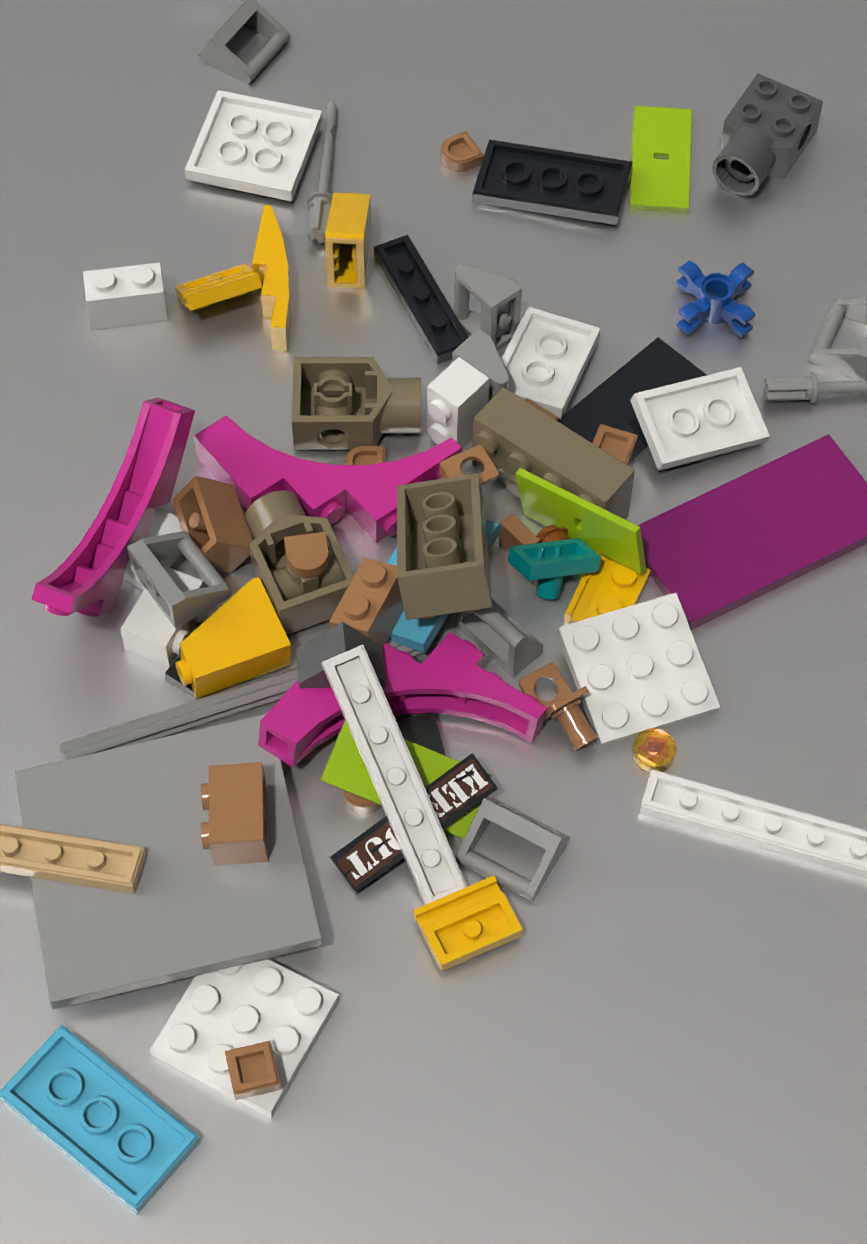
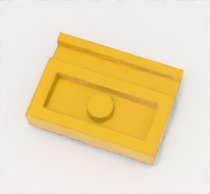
M245 263L176 285L174 288L178 301L186 308L188 307L189 311L206 308L213 303L229 298L243 296L250 291L262 288L259 273L255 272L253 268Z
M596 552L601 556L599 571L583 574L565 612L564 622L570 624L571 621L578 622L638 604L650 578L651 569L646 568L641 575Z
M495 875L413 910V917L416 923H418L441 972L523 936V928L504 892H501Z

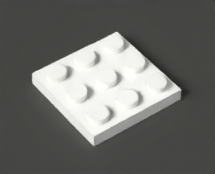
M218 90L184 169L185 178L190 181L292 201L323 121L322 111Z
M677 593L558 627L556 633L577 690L586 686L589 691L581 701L589 723L595 734L599 737L596 740L599 748L719 711L721 706Z
M269 959L197 975L193 978L151 1046L150 1052L153 1057L234 1098L225 1051L271 1040L281 1090L237 1101L272 1118L337 1007L339 994Z

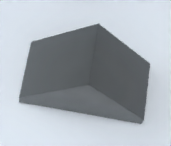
M339 623L296 648L299 688H331L321 662L360 645H364L380 685L385 687L386 677L382 646L346 623Z

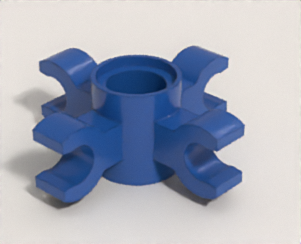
M690 260L678 268V272L683 276L676 281L677 286L682 291L692 293L698 298L695 302H690L679 310V315L683 319L677 323V327L686 335L692 334L703 321L708 324H720L726 321L731 330L739 337L745 336L753 329V326L748 322L755 317V312L747 305H740L733 299L735 296L742 295L750 289L752 284L747 279L754 274L750 267L740 263L731 271L729 276L721 273H712L704 276L701 269Z

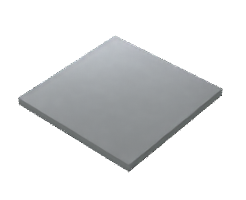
M266 714L15 771L23 828L145 847L147 853L135 894L31 877L48 993L53 1010L323 945L281 761L258 746L260 721ZM262 762L267 782L268 862L215 866L211 850L203 849L201 839V823L209 822V810H203L201 799V784L209 783V766Z

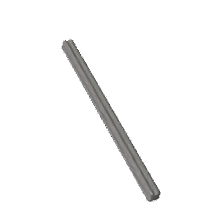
M389 639L386 642L399 651L407 652L412 657L423 654V652L394 643ZM297 668L63 742L59 745L62 760L158 739L280 700L298 680Z

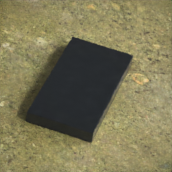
M489 139L472 193V199L474 203L618 225L632 174L633 162Z
M657 337L565 413L558 422L593 443L600 424L638 435L632 460L648 446L630 401L634 393L706 376L707 374Z

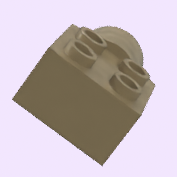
M294 357L292 395L294 450H351L357 446L377 445L384 433H421V378H387L374 357Z
M275 491L260 497L249 506L245 513V520L254 538L249 544L252 572L255 578H260L286 635L330 620L354 574L328 519L325 517L306 516L297 495L291 491ZM326 532L329 554L327 568L321 574L310 578L294 574L287 565L284 537Z

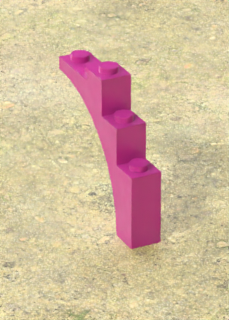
M161 398L143 401L124 461L98 515L69 557L52 574L35 584L31 600L46 605V611L59 616H69L78 612L83 615L96 617L116 607L129 561L127 546L142 538H148L155 509L170 503L195 410Z
M227 415L194 435L197 459L217 481L234 485L241 508L245 512L254 501L268 493L281 490L291 491L297 495L306 516L325 517L330 525H332L345 512H348L376 543L387 536L397 534V486L437 480L439 478V462L462 452V447L453 438H450L425 452L397 461L370 465H331L303 460L275 450L247 434Z
M449 632L422 664L415 661L407 652L399 651L388 643H385L382 647L386 685L382 689L394 716L433 712L472 718L503 728L530 743L540 734L547 708L541 705L533 696L524 694L504 682L497 674L484 670L482 664L485 653L480 651L470 641L462 640ZM297 680L261 719L258 746L291 767H294L315 747L340 733L345 718L332 688H299Z

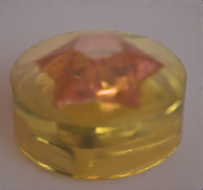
M647 729L638 734L632 749V758L638 768L644 772L651 773L652 769L664 772L672 766L676 754V744L671 735L660 729Z

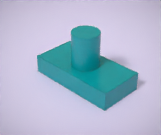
M580 538L511 546L508 555V562L528 581L538 580L535 593L539 597L549 600L560 597L564 576L598 572L601 556Z

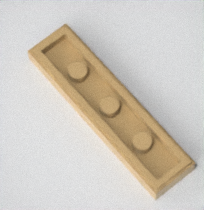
M0 824V872L135 894L147 857L145 847Z

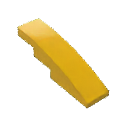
M264 205L252 268L255 272L259 273L262 283L261 302L263 319L271 320L272 351L287 352L291 325L288 262L283 236L272 205Z

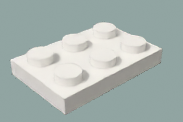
M528 306L501 359L509 376L508 390L523 400L526 398L530 399L558 416L559 419H562L599 341L601 328ZM489 383V397L492 398V384Z
M741 367L634 393L630 400L658 471L763 444L770 437Z

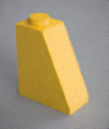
M333 193L325 231L327 287L365 289L371 228V194Z
M259 577L251 579L180 643L181 660L175 662L177 673L183 686L191 684L196 699L291 665V643Z

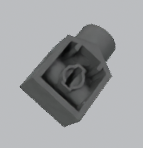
M757 73L724 120L720 145L721 152L712 165L713 175L717 182L733 194L749 196L758 190L765 178L785 179L817 132L823 101Z

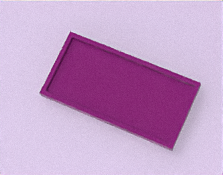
M828 434L637 525L641 527L646 568L651 569L650 576L664 596L677 593L689 627L693 630L866 545L867 482Z

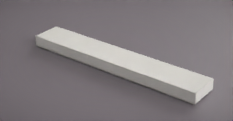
M364 645L321 662L424 904L426 905L466 888V882Z
M651 770L639 813L867 878V830L657 770Z

